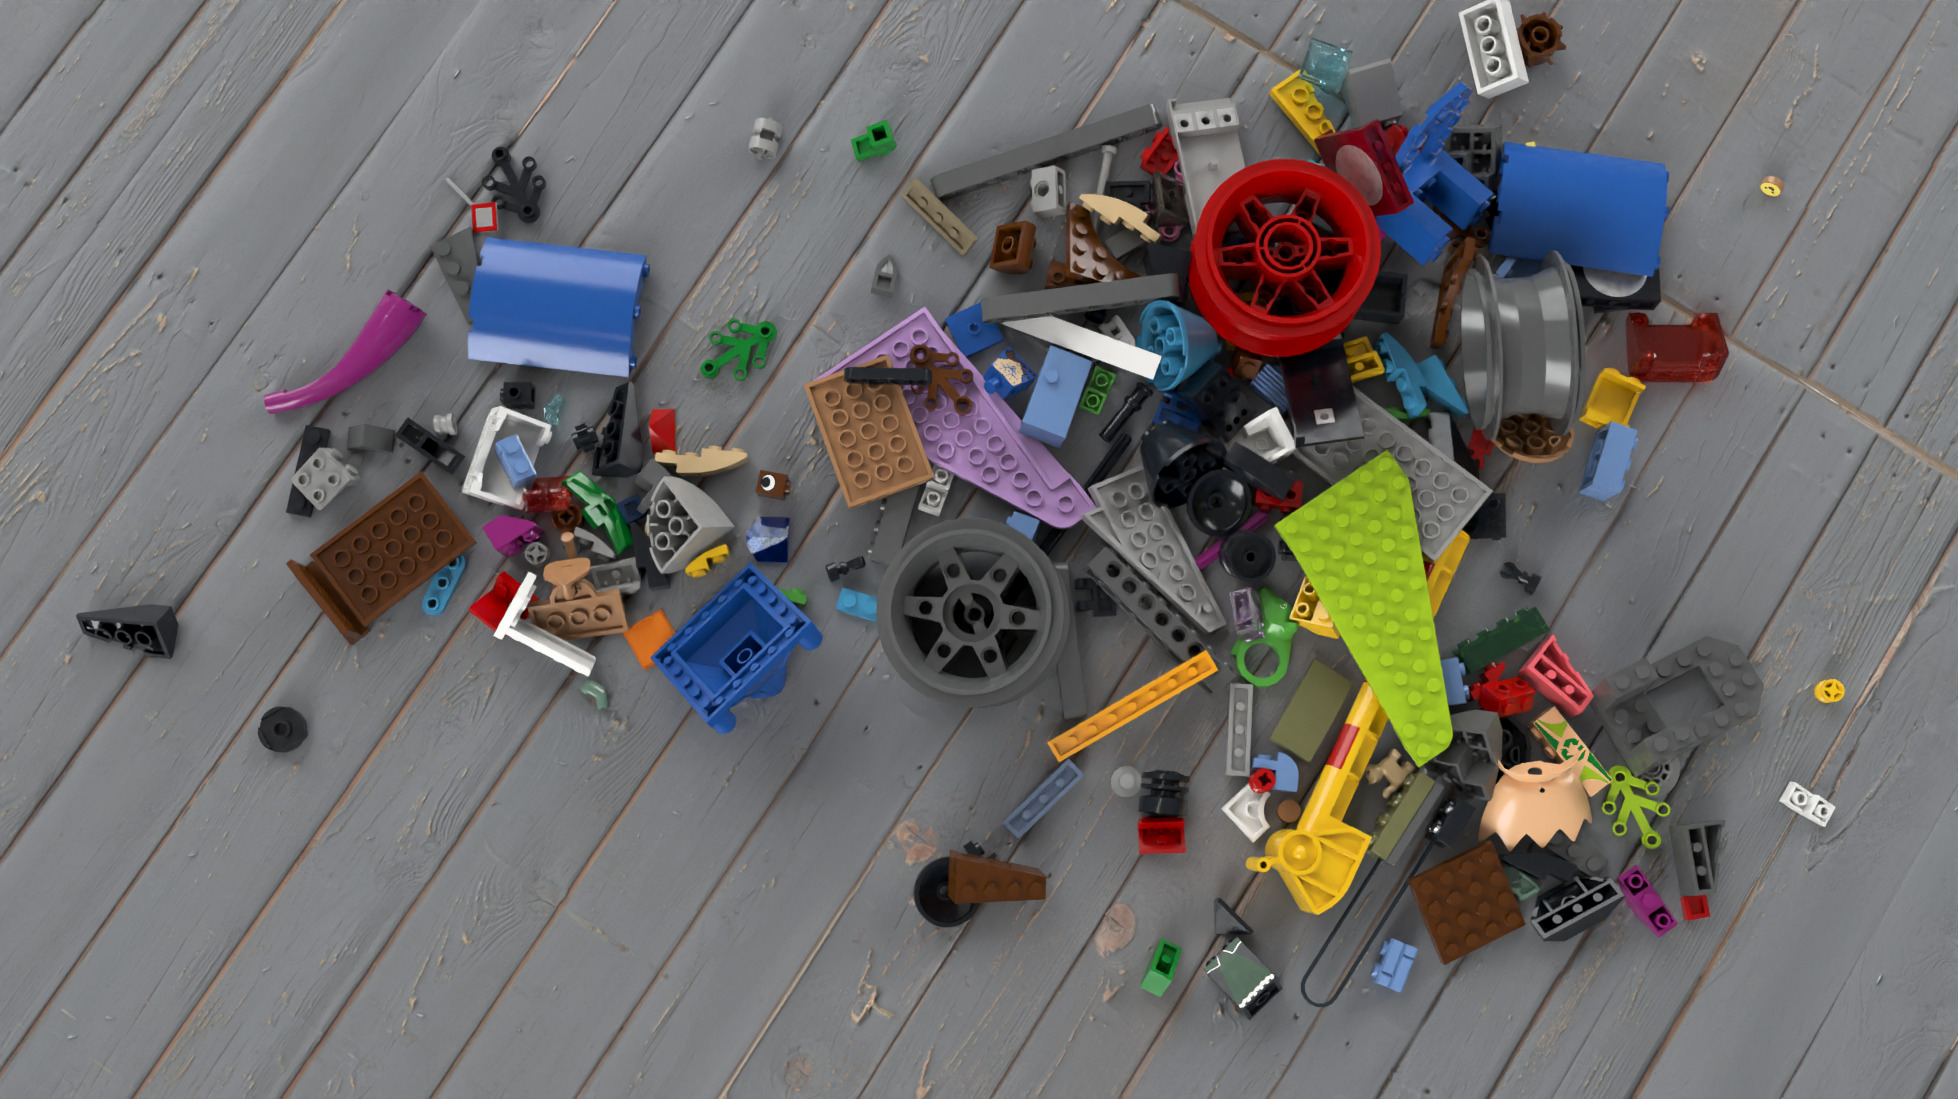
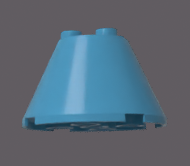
M1152 301V303L1145 307L1140 316L1138 324L1142 325L1140 336H1136V347L1162 356L1153 380L1144 377L1149 384H1154L1157 387L1156 390L1166 391L1173 389L1194 375L1208 360L1213 361L1216 355L1221 352V344L1217 339V334L1205 319L1169 301Z

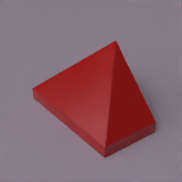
M653 409L651 412L649 432L653 454H656V452L662 453L663 450L676 452L675 409Z

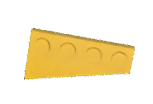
M1301 68L1273 87L1268 94L1320 155L1314 139L1330 129L1334 133L1335 130L1330 120L1326 119L1323 113L1324 108L1321 102L1318 103L1314 95L1315 90L1305 77L1306 72L1304 68Z

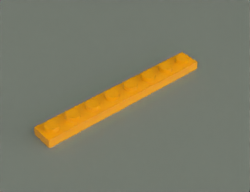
M1204 650L1054 737L1047 743L1058 762H1061L1218 671V668L1208 651Z

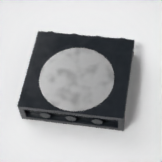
M1570 265L1577 281L1582 306L1654 311L1661 302L1659 268L1654 270L1653 277Z

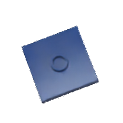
M981 302L945 318V322L958 349L966 358L1004 341L996 323L985 324L982 322Z

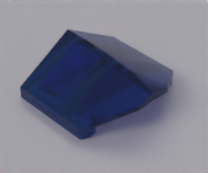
M758 517L747 530L746 545L757 562L788 563L790 518Z

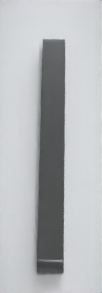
M1149 104L940 173L932 177L930 181L936 197L940 201H946L1030 173L1035 169L1048 167L1100 150L1103 145L1112 146L1160 129L1163 125L1155 104Z

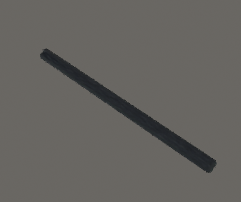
M1125 433L1120 435L1082 487L1089 498H1091L1088 488L1104 480L1131 443L1132 438ZM1052 528L1039 548L1048 556L1067 529ZM1022 572L1006 596L1011 606L1029 582ZM994 610L987 617L988 627L993 621Z

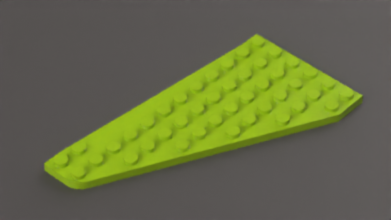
M1386 450L1275 524L1274 527L1296 557L1392 723L1393 729L1416 765L1421 767L1448 748L1452 741L1453 730L1410 482L1390 452Z

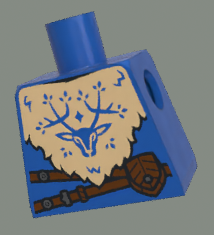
M1008 346L983 375V379L986 381L984 388L989 394L997 392L1001 398L1006 399L1027 390L1038 375Z

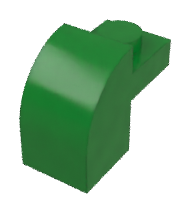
M887 119L867 126V134L851 139L858 162L877 155L881 157L886 156L897 147L891 124Z

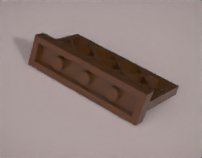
M291 559L286 563L295 577L350 645H354L371 631L367 626L364 627L316 562L311 561L308 565H303Z

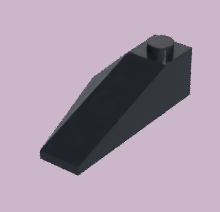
M629 381L615 388L608 410V415L611 417L607 426L603 427L601 432L604 435L601 448L596 447L592 468V475L628 478L640 473L643 467V446L633 383Z
M1449 410L1430 412L1426 417L1429 443L1480 480L1479 472Z
M150 604L82 612L76 615L81 630L85 635L108 643L112 640L122 643L123 648L142 650L143 655L148 657L165 659L173 657L178 622L171 606Z

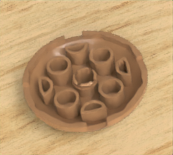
M1536 413L1512 415L1500 421L1497 436L1492 442L1502 452L1517 460L1529 463H1547L1561 458L1570 450L1574 441V429L1571 426L1566 435L1558 436L1552 429L1547 416Z

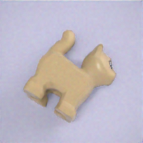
M1391 749L1388 753L1389 755L1378 764H1368L1365 769L1369 785L1379 782L1383 775L1390 783V786L1383 790L1382 796L1384 798H1389L1391 793L1398 790L1408 775L1416 769L1408 761L1406 763L1402 762L1401 766H1399L1397 761L1401 754L1396 749Z

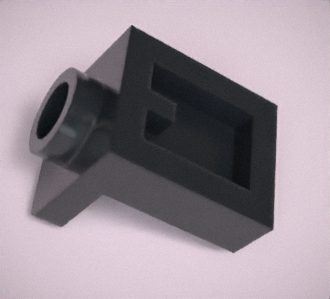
M970 841L963 846L969 854L982 858V855L985 854L978 842L973 844ZM995 851L987 859H995L998 853Z

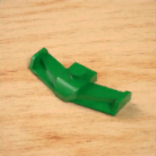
M580 470L561 483L563 487L568 488L587 505L581 513L595 530L603 525L616 551V556L633 545L631 531L616 506L617 502L612 496H609Z

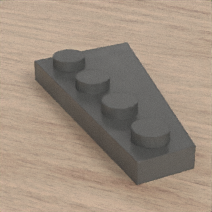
M471 227L430 245L469 325L473 323V318H469V308L476 267L479 266Z
M1559 828L1545 846V848L1561 859L1577 865L1576 869L1586 876L1599 877L1609 862L1580 830L1576 840L1572 842Z

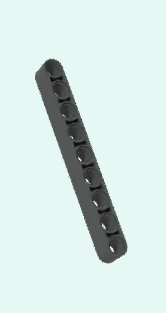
M1169 273L981 299L982 322L994 324L1148 304L1155 300H1176L1180 298L1178 274Z

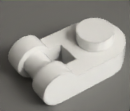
M1118 315L1111 318V321L1106 325L1103 323L1098 327L1102 335L1135 346L1133 336ZM1117 329L1120 333L1113 336L1111 331Z

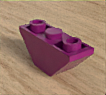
M1634 865L1617 877L1620 890L1625 895L1624 900L1636 917L1657 937H1661L1678 925L1638 865Z

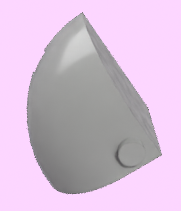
M664 476L657 485L651 498L653 503L646 522L647 534H650L652 546L649 548L650 553L661 574L673 573L686 568L697 557L715 548L735 527L722 509L705 492L683 479Z

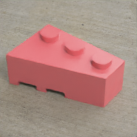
M1551 635L1542 640L1517 674L1564 714L1572 718L1583 712L1594 695L1579 672H1575L1569 663L1567 654H1563L1557 645L1555 636Z

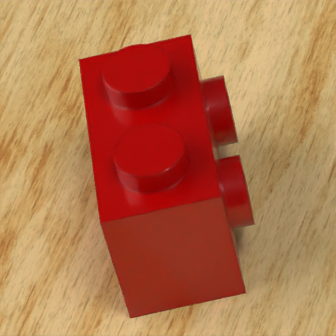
M1293 480L1295 484L1284 501L1254 487L1252 506L1267 512L1272 509H1278L1283 514L1293 513L1301 508L1303 481Z
M1520 677L1485 684L1482 686L1478 705L1486 711L1498 713L1499 718L1531 710L1536 690Z

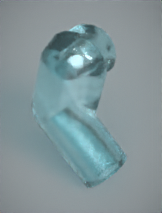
M559 393L543 409L544 420L551 426L558 424V408L566 401Z

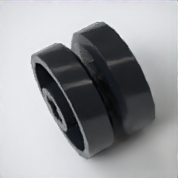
M1246 529L1235 530L1226 535L1218 551L1219 563L1223 570L1230 576L1247 582H1256L1267 577L1274 568L1276 561L1275 547L1271 540L1263 534Z

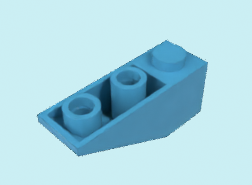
M1436 354L1417 364L1428 385L1423 392L1425 396L1460 419L1469 413L1466 400L1459 396L1455 381L1448 377L1444 362L1438 359Z

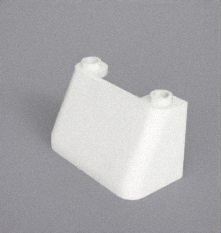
M502 406L492 408L481 433L462 493L519 511L523 507L526 508L530 500V495L527 494L528 490L526 486L513 490L509 482L510 479L507 478L494 452L495 444L502 439L517 434L534 466L539 448L544 443L548 444L551 439V425Z

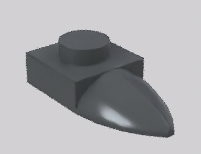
M891 255L884 257L877 265L870 293L892 298L897 277V267Z

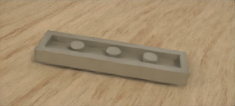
M917 178L910 182L901 195L962 256L968 254L979 239Z

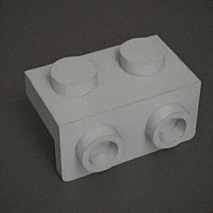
M635 557L591 566V573L597 592L620 589L621 593L625 592L628 595L638 592V589L642 587L640 570L636 566Z

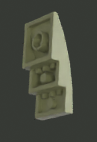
M1314 659L1296 688L1291 700L1286 705L1269 740L1305 762L1310 763L1354 682Z

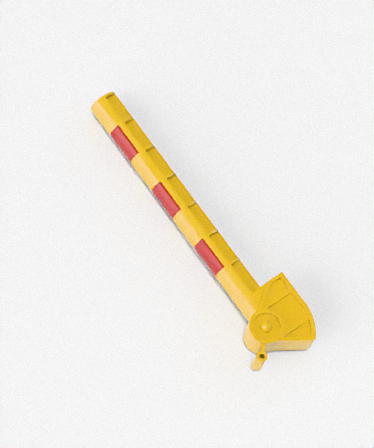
M1463 530L1459 532L1435 563L1422 554L1433 619L1469 543L1470 536ZM1366 678L1296 830L1281 829L1276 831L1269 837L1266 843V856L1249 857L1246 860V867L1251 871L1267 872L1270 867L1278 871L1299 909L1306 913L1319 915L1334 906L1344 896L1372 839L1371 836L1342 822L1388 720L1385 711Z

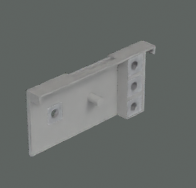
M1177 98L1168 99L1165 107L1174 149H1177L1186 191L1184 197L1193 238L1202 210L1210 196L1225 180L1245 168L1237 133L1240 124L1235 103H1231L1230 98L1176 104ZM1234 222L1226 234L1242 232L1236 222Z

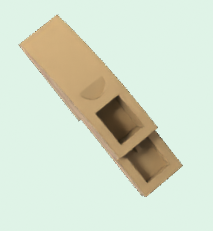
M1080 195L1079 198L1084 201L1082 206L1090 212L1096 210L1102 214L1099 218L1108 225H1111V223L1118 225L1124 219L1122 224L1132 231L1135 228L1142 233L1140 237L1148 243L1154 241L1158 244L1163 238L1161 234L1146 224L1151 216L1127 202L1104 195Z
M708 446V449L702 448L701 457H698L697 453L685 452V455H677L675 451L663 450L662 453L656 452L655 461L661 466L677 467L676 473L679 477H705L738 468L749 462V456L747 453H744L743 449L731 448V451H725L719 446Z

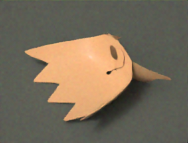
M1587 746L1561 764L1534 761L1521 763L1507 770L1498 760V766L1504 774L1495 785L1491 801H1488L1484 810L1478 840L1482 841L1497 832L1508 851L1511 852L1527 833L1541 848H1544L1560 828L1574 842L1583 820L1586 819L1592 824L1591 809L1584 787L1579 777L1570 770ZM1537 768L1542 771V774H1528V770ZM1541 788H1544V789H1545V791H1544L1543 793L1540 792V789H1541Z

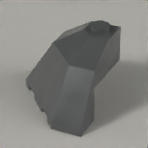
M1502 124L1452 127L1454 131L1444 141L1445 146L1442 150L1492 192L1501 157Z
M1475 709L1450 715L1453 730L1452 741L1447 749L1428 762L1437 768L1435 772L1449 783L1453 780L1463 788L1461 792L1469 798L1491 801L1499 771L1498 760L1501 762L1502 726L1498 713Z

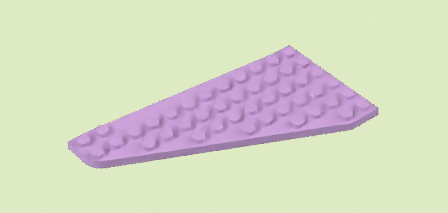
M923 307L815 379L843 371L845 368L854 367L888 354L893 368H915V365L910 360V351L914 346L920 344L929 347L931 352L946 354L955 352L959 356V364L956 367H950L946 362H933V364L937 368L952 370L969 369L973 372V381L969 384H964L961 380L947 379L960 396H967L971 400L972 410L969 414L964 416L957 414L954 410V402L939 384L936 398L938 400V408L935 411H928L925 408V399L928 396L929 385H924V391L921 394H914L911 391V385H900L928 461L1055 529L1064 530L1072 528L1082 521L1080 517L1082 514L1097 508L1083 488L1067 473L1039 440L1018 433L1022 420L997 392L993 394L986 392L984 388L986 381L983 379V376L941 330L926 307ZM920 353L917 355V358L922 360L925 358V355ZM954 356L948 359V361L951 363H954L957 360ZM965 373L962 377L963 379L968 380L971 377V375ZM921 385L913 386L915 390H919L922 387ZM932 400L927 403L929 407H933L936 404ZM960 404L959 409L966 410L967 405Z

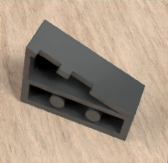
M1725 820L1669 826L1681 896L1717 893L1720 869L1718 856L1719 849H1722L1723 842L1720 839L1722 827L1725 826Z

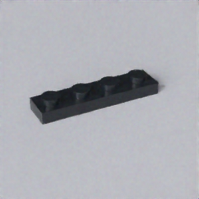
M306 425L295 474L319 447L327 448L331 432L329 429ZM292 483L286 513L311 518L314 505Z

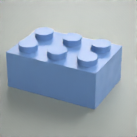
M1612 421L1597 430L1578 493L1601 501L1621 493L1625 485V480H1623L1624 473L1628 471L1632 461L1629 457L1638 442V438H1636L1638 430Z

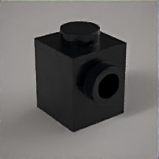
M504 382L503 389L500 390V401L503 402L507 409H535V386L531 382Z

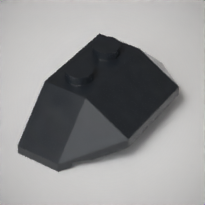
M1577 875L1570 882H1564L1537 897L1530 923L1543 941H1566L1605 920L1625 898V895L1610 877L1599 878Z

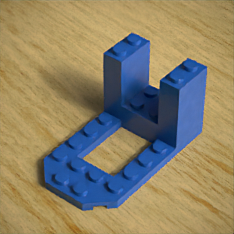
M1459 82L1431 105L1425 112L1428 115L1421 126L1418 124L1414 125L1395 157L1414 203L1398 214L1374 217L1377 225L1423 266L1430 260L1434 262L1441 255L1442 251L1440 249L1450 241L1448 236L1453 229L1423 202L1426 199L1429 200L1464 231L1470 225L1474 227L1482 219L1480 214H1483L1491 205L1489 200L1494 194L1442 150L1445 146L1444 141L1454 131L1452 127L1462 117L1460 113L1470 104L1468 99L1473 90L1462 82ZM1427 140L1423 149L1420 152V150H1418V147H1420Z

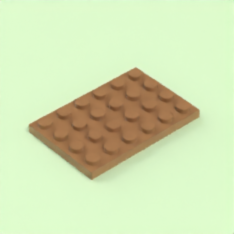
M888 354L854 367L893 368ZM844 370L803 384L849 510L935 479L900 385L844 382Z

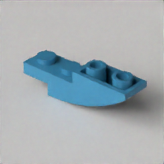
M1384 332L1374 347L1385 368L1384 374L1387 382H1396V387L1400 392L1409 418H1418L1427 405L1423 392L1428 385L1408 352L1391 335Z

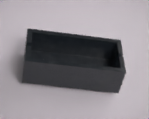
M1343 269L1317 274L1331 297L1339 287ZM1378 271L1372 289L1353 319L1398 325L1405 314L1406 298L1403 297L1407 291L1408 274Z

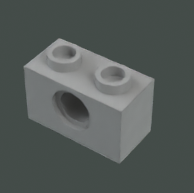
M1056 165L1032 170L1030 185L1032 188L1031 208L1033 213L1042 218L1067 214L1065 171Z

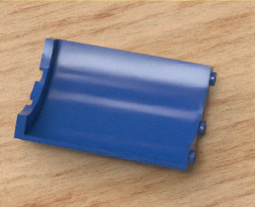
M1504 141L1499 163V177H1502V180L1498 186L1496 201L1499 217L1494 216L1488 244L1489 253L1543 261L1547 252L1555 250L1560 253L1563 260L1569 265L1653 277L1654 270H1658L1661 257L1658 256L1664 220H1667L1669 215V206H1666L1669 171H1666L1665 164L1541 146H1527L1526 144Z
M487 237L480 253V258H483L481 266L476 267L471 292L469 318H473V330L468 331V359L623 377L630 376L632 369H635L637 364V356L634 355L636 319H639L641 315L639 300L645 278H648L650 273V265L646 264V255Z

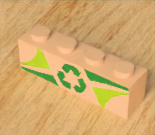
M1555 706L1545 709L1527 724L1530 728L1531 736L1537 741L1540 740L1545 747L1543 750L1546 755L1551 759H1555L1558 764L1570 759L1586 747ZM1588 748L1582 752L1579 759L1570 769L1579 777L1587 797H1592L1613 780Z

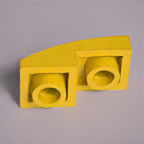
M725 544L703 553L685 568L686 574L688 576L692 575L693 578L705 576L707 571H711L710 561L713 564L726 561V557L731 556L729 547Z

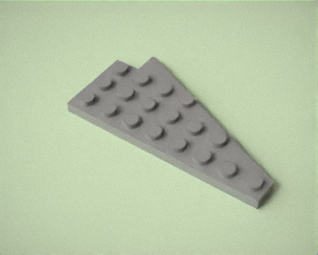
M1143 465L1088 488L1097 508L1080 516L1087 525L1205 635L1227 624L1170 510L1166 506L1158 508L1151 501Z

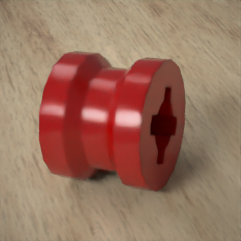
M1261 768L1253 772L1249 777L1251 790L1258 794L1271 790L1276 783L1274 773L1267 768Z

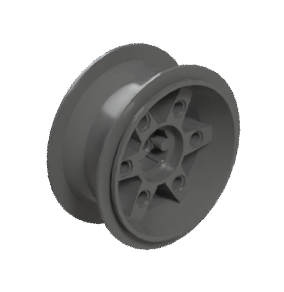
M1555 250L1547 252L1539 273L1530 277L1505 279L1494 276L1487 259L1483 256H1478L1472 268L1467 270L1464 277L1460 317L1464 387L1472 423L1477 430H1481L1482 435L1487 441H1492L1497 436L1501 420L1512 415L1536 413L1548 417L1552 429L1558 436L1566 435L1572 423H1575L1581 411L1586 369L1584 320L1574 272L1571 266L1563 260L1560 253Z
M960 518L936 524L922 531L906 543L896 554L887 568L880 585L877 598L876 620L879 638L887 658L900 677L913 689L928 698L944 704L968 708H988L1001 706L1025 696L1039 686L1053 671L1067 643L1070 628V605L1066 587L1056 566L1046 553L1026 535L1013 527L997 521L983 518ZM987 552L1001 557L980 581H977L971 574L961 553ZM940 564L948 591L943 597H916L926 576ZM953 565H959L960 573L956 577H951L950 568ZM1005 570L1007 573L1006 579L1002 582H997V573ZM1021 572L1026 576L1033 589L1037 611L1011 606L1006 599L1007 594ZM978 596L988 598L993 605L994 617L989 627L986 622L988 617L987 611L979 605L976 599ZM930 602L933 609L930 614L924 615L922 606L924 603ZM963 605L966 608L964 612L965 619L973 625L974 635L964 632L960 626L958 616ZM974 609H980L982 613L978 621H972L970 617ZM1019 612L1024 613L1025 622L1021 625H1016L1013 620L1015 614ZM913 618L941 623L943 632L928 656L917 639ZM1008 631L1034 632L1025 652L1016 662L1009 666L1001 640ZM945 645H948L951 653L948 657L943 658L941 650ZM969 647H972L988 676L965 678L951 674L948 671ZM990 650H994L997 653V659L993 663H988L986 659V654Z

